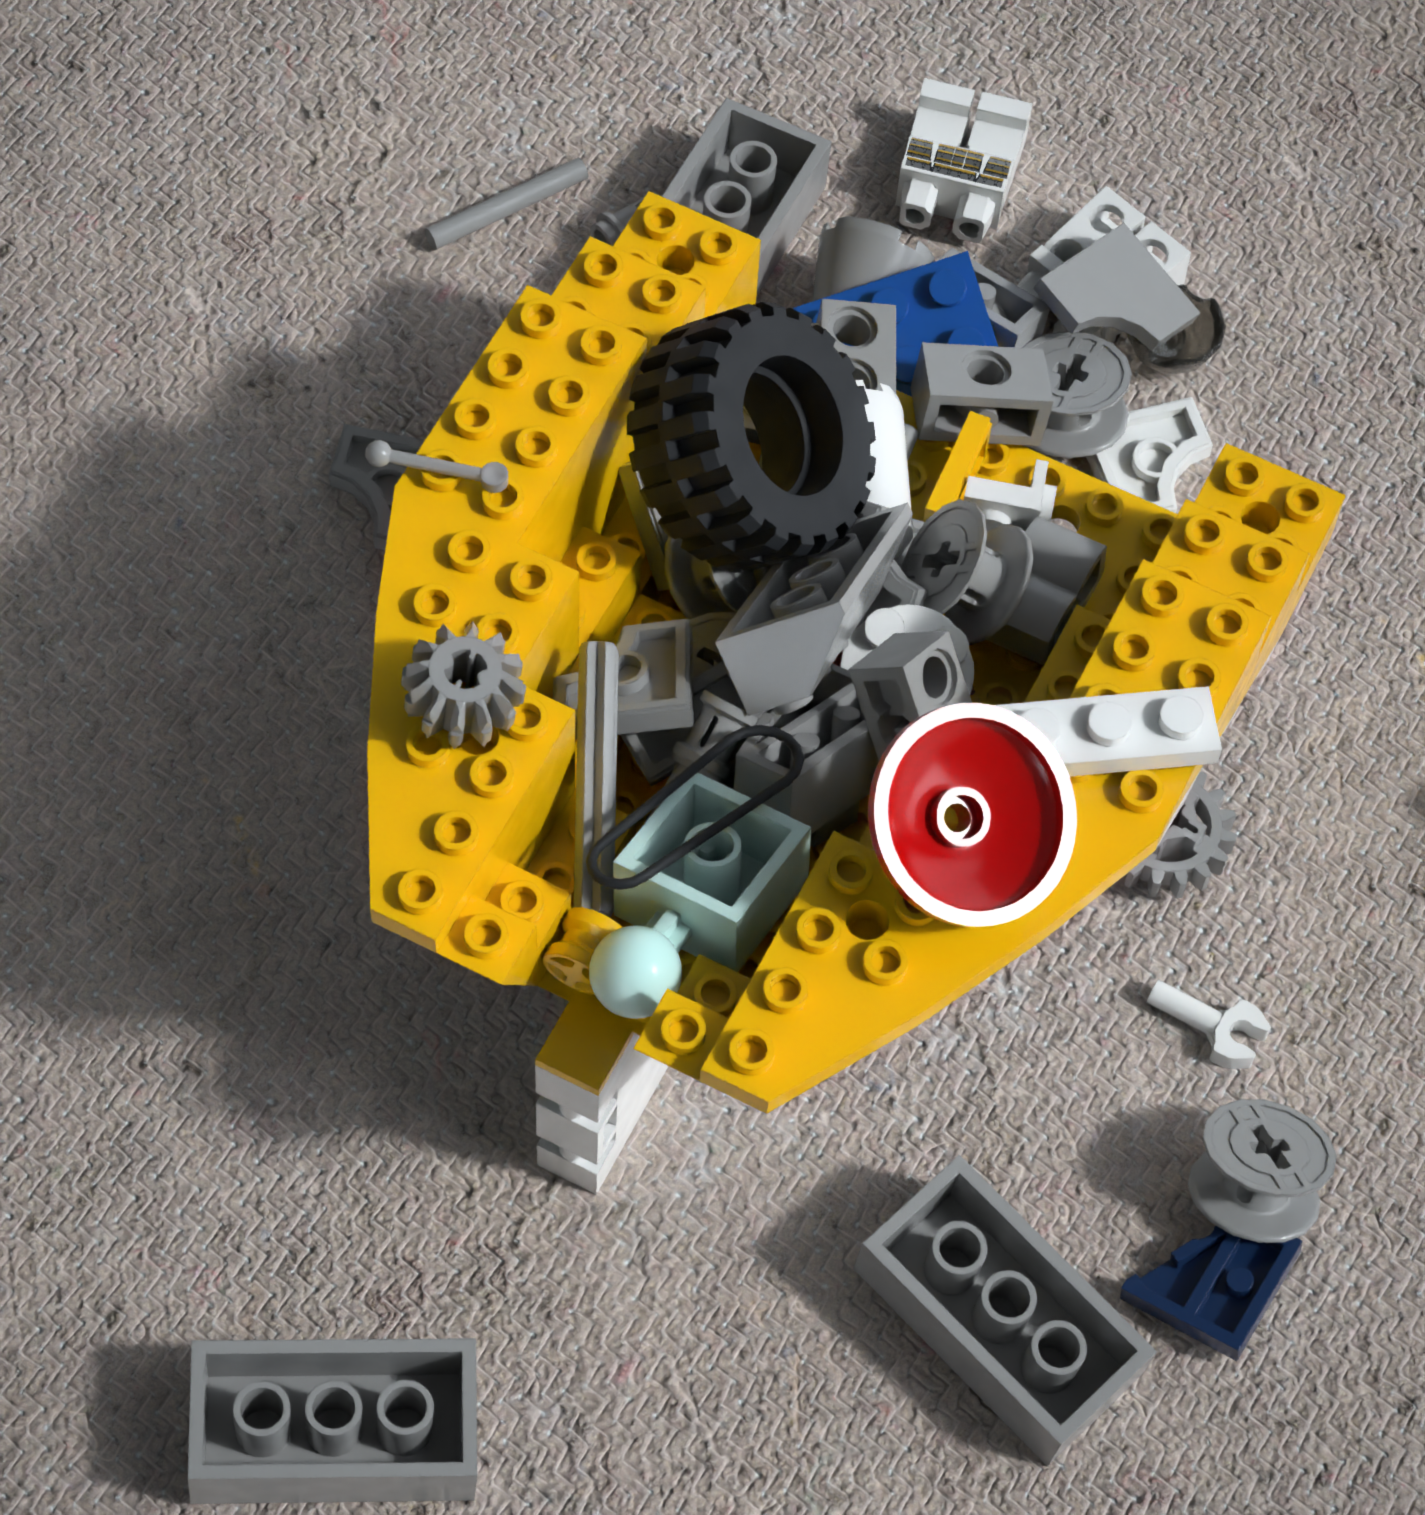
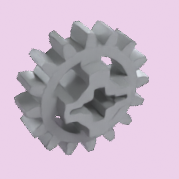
M1202 771L1198 774L1185 802L1158 847L1151 855L1127 873L1124 882L1125 886L1130 888L1141 879L1148 882L1147 889L1150 897H1156L1161 885H1169L1175 898H1182L1188 881L1202 891L1207 888L1211 873L1221 876L1229 858L1226 854L1232 853L1237 834L1230 831L1233 827L1236 813L1235 810H1219L1226 792L1221 788L1208 793L1203 788L1207 774ZM1197 815L1200 817L1202 822L1198 821Z

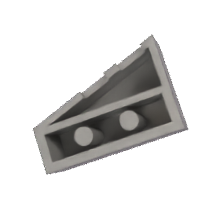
M835 664L830 666L831 672L820 681L812 693L813 699L808 704L796 711L783 715H776L774 710L771 713L764 712L756 724L777 727L791 734L801 745L804 763L800 775L790 786L763 804L810 826L811 834L869 795L874 772L879 763L848 670ZM760 735L747 737L736 754L734 790L753 798L783 778L792 767L794 760L792 751L784 742L774 737Z

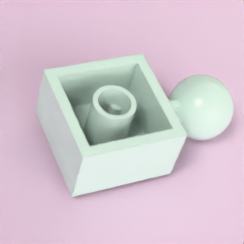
M696 773L663 800L613 861V878H630L642 872L751 798L700 773ZM761 804L648 881L634 888L614 889V916L634 926L622 927L611 932L600 941L592 954L589 966V979L592 990L599 1002L606 1009L621 1017L639 1019L652 1016L667 988L676 993L679 990L682 979V965L678 953L681 949L696 957L701 954L738 972L798 895L808 878L811 827L769 806Z

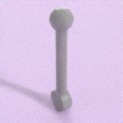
M375 440L369 443L365 451L367 461L374 467H384L392 463L480 481L482 487L491 493L501 492L508 485V470L499 462H490L481 468L392 450L389 444L382 440Z

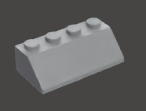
M908 502L857 519L844 538H837L832 547L820 553L773 564L717 638L715 644L748 716L769 709H773L776 715L787 714L802 708L813 699L812 693L820 681L831 672L830 666L838 654L848 646V639L856 627L865 621L864 615L880 593L913 515Z

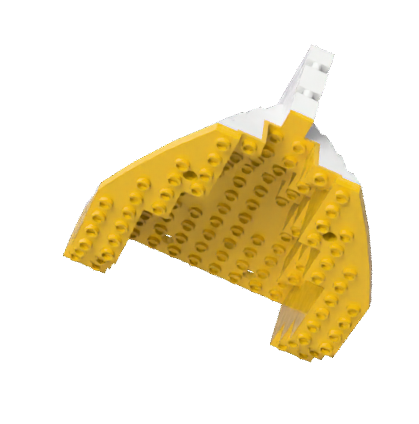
M650 191L647 192L613 246L591 236L588 238L552 295L529 285L525 287L416 453L417 455L481 468L487 463L499 462L508 470L507 487L501 492L491 493L482 487L480 481L411 467L406 468L394 486L376 610L367 745L371 922L501 985L538 986L569 1001L535 1059L536 1093L541 1095L536 1102V1135L541 1137L537 1144V1166L596 1195L668 1066L766 1114L932 1017L1044 940L1151 855L1158 847L1185 802L1203 766L1193 765L1070 776L1076 801L1077 828L1074 847L1066 870L1052 892L1039 905L1021 917L1006 923L983 927L951 925L922 913L904 899L890 883L876 857L869 831V795L859 801L857 822L839 833L833 831L830 838L816 847L810 846L808 878L798 895L738 972L701 954L696 957L681 949L678 954L682 965V979L678 992L676 993L667 988L652 1016L632 1019L612 1013L599 1002L595 995L582 993L570 988L547 971L543 964V956L551 944L562 939L564 935L562 922L568 911L573 908L577 764L575 709L553 700V678L579 671V647L584 642L606 641L616 645L622 626L688 619L682 614L670 593V589L661 591L657 589L618 472L622 465L630 462L629 453L634 451L633 436L627 435V415L630 411L634 410L635 404L629 400L632 385L636 376L643 374L639 368L651 347L658 345L661 337L672 329L745 304H756L761 240ZM896 390V395L899 397L903 408L904 423L917 429L912 397ZM917 439L907 461L913 519L923 521L925 507L955 442ZM748 442L759 465L761 455L760 444ZM988 443L987 454L977 474L978 478L1030 487L1036 459L1049 461L1045 484L1057 486L1051 519L1060 518L1069 521L1076 528V533L1106 545L1107 549L1104 572L1085 607L1076 605L1044 666L988 640L969 645L974 662V681L970 693L972 703L995 706L1209 686L1219 737H1221L1233 720L1253 681L1268 663L1332 536L1346 495L1225 443L1195 502L1186 499L1179 513L1176 514L1022 445ZM473 621L479 631L478 639L485 641L501 632L505 640L503 654L520 655L523 666L521 676L518 678L526 685L523 704H520L519 707H514L516 711L515 721L508 731L492 727L491 740L484 747L471 733L464 734L462 743L453 749L448 740L449 731L442 729L438 733L426 738L421 730L423 717H408L404 703L405 695L409 692L404 690V687L401 685L402 671L408 663H414L412 661L413 647L419 639L435 644L436 631L440 629L442 624L452 631L456 637L464 636V630ZM843 651L838 654L832 664L841 667ZM462 682L461 688L465 689L466 683ZM617 735L615 826L662 789L669 779L667 777L651 787L620 735ZM948 806L944 813V822L951 831H954L958 824V817L954 809ZM648 814L615 840V859L645 824ZM614 912L609 917L622 927L634 926L614 916Z

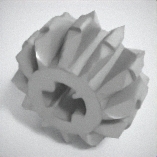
M473 621L464 630V636L456 637L452 631L442 624L440 629L436 631L435 644L419 639L413 647L412 661L414 663H408L402 671L401 685L404 687V690L409 692L405 695L404 703L408 717H423L421 730L426 738L438 733L442 729L449 731L448 740L453 749L462 743L464 734L471 733L484 747L491 740L492 727L508 731L515 721L516 711L514 707H519L520 704H523L526 685L518 678L521 676L523 666L520 655L503 654L505 640L501 632L485 641L478 639L479 631ZM462 682L466 683L465 689L461 688Z

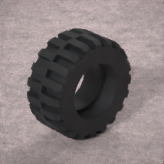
M759 302L753 305L745 304L672 329L663 335L658 345L651 347L639 368L643 374L636 376L629 396V400L635 403L634 410L630 411L627 415V435L633 436L634 451L629 453L633 472L639 471L644 488L639 491L647 507L656 508L661 516L657 523L669 537L674 540L679 538L683 540L681 544L682 549L701 561L707 560L712 566L728 571L735 569L743 571L757 569L820 553L832 547L837 538H844L858 519L856 514L862 512L871 492L866 487V482L871 481L875 475L876 457L871 456L870 444L876 440L874 422H868L864 405L869 404V400L864 386H857L852 372L856 370L846 353L837 352L834 348L836 339L825 328L819 325L811 326V318L792 308L786 309L777 303ZM743 406L749 413L758 434L762 455V469L755 460L747 440Z

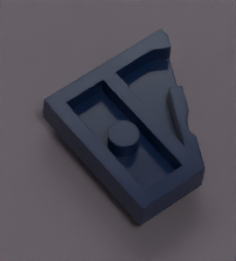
M1215 1225L1213 1232L1207 1237L1192 1239L1171 1252L1170 1260L1141 1278L1137 1274L1128 1278L1121 1287L1120 1299L1227 1357L1238 1361L1298 1258L1303 1241L1295 1238L1283 1243H1258L1233 1236Z

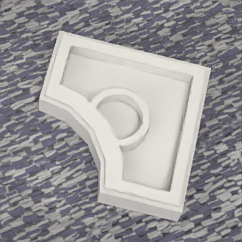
M1193 397L1129 411L1126 430L1121 438L1112 447L1093 456H1086L1094 477L1176 513L1177 504L1174 493L1176 480L1191 464L1209 457L1213 447Z

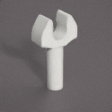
M1161 980L1156 982L1146 1002L1205 1033L1211 1044L1210 1061L1223 1068H1250L1256 1056L1253 1050L1244 1044L1234 1041L1230 1036V1032L1242 1031L1249 1037L1265 1041L1271 1029V1026L1258 1007L1244 999L1239 1000L1230 1009L1218 1011Z

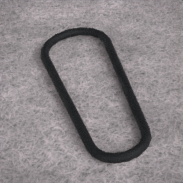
M764 725L742 727L726 735L589 849L586 858L589 875L595 882L604 887L618 890L634 888L648 881L790 786L800 775L804 763L801 745L791 734L777 727ZM760 735L774 737L784 742L792 751L793 764L783 778L642 872L630 878L617 879L604 875L598 869V855L607 846L733 743L746 737Z

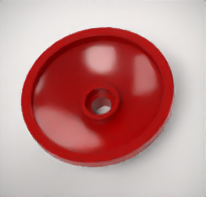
M959 703L941 707L925 713L905 726L894 737L881 756L874 772L868 800V821L872 845L882 870L890 883L904 899L919 911L951 925L962 927L993 926L1009 922L1028 913L1039 905L1058 884L1069 863L1075 843L1077 828L1076 801L1069 774L1061 757L1049 740L1030 722L1009 710L989 704ZM948 806L954 809L958 817V824L954 831H951L944 822V813Z

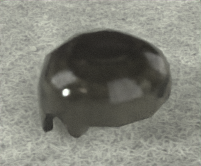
M1185 284L1177 286L1200 311V315L1192 324L1153 351L1148 349L1136 337L1127 333V337L1138 359L1148 368L1164 375L1185 374L1197 370L1221 348L1226 330V324L1219 303L1214 298L1203 299L1194 295Z

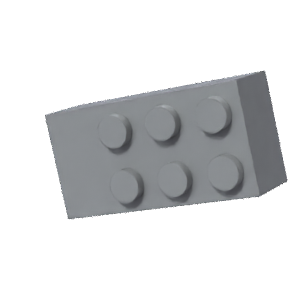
M726 98L662 197L761 240L757 298L826 187L832 141Z
M960 1155L862 1243L853 1267L1047 1467L1142 1376L1157 1353Z
M476 1338L192 1340L188 1486L191 1504L474 1501L477 1483Z

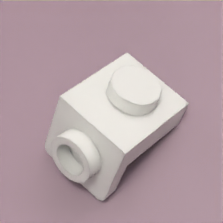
M1036 459L1030 487L968 476L964 500L974 502L985 516L987 531L1003 524L1018 526L1026 531L1037 516L1051 521L1057 486L1045 484L1049 461Z

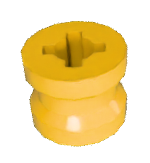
M573 907L568 911L562 922L564 932L562 939L548 947L543 956V964L548 972L568 987L582 993L595 995L589 979V966L592 954L604 937L622 928V926L595 910Z

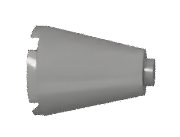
M840 217L835 228H831L829 222L823 225L820 233L812 301L935 262V258L920 241L917 242L915 250L899 242L902 231L891 225L866 218Z

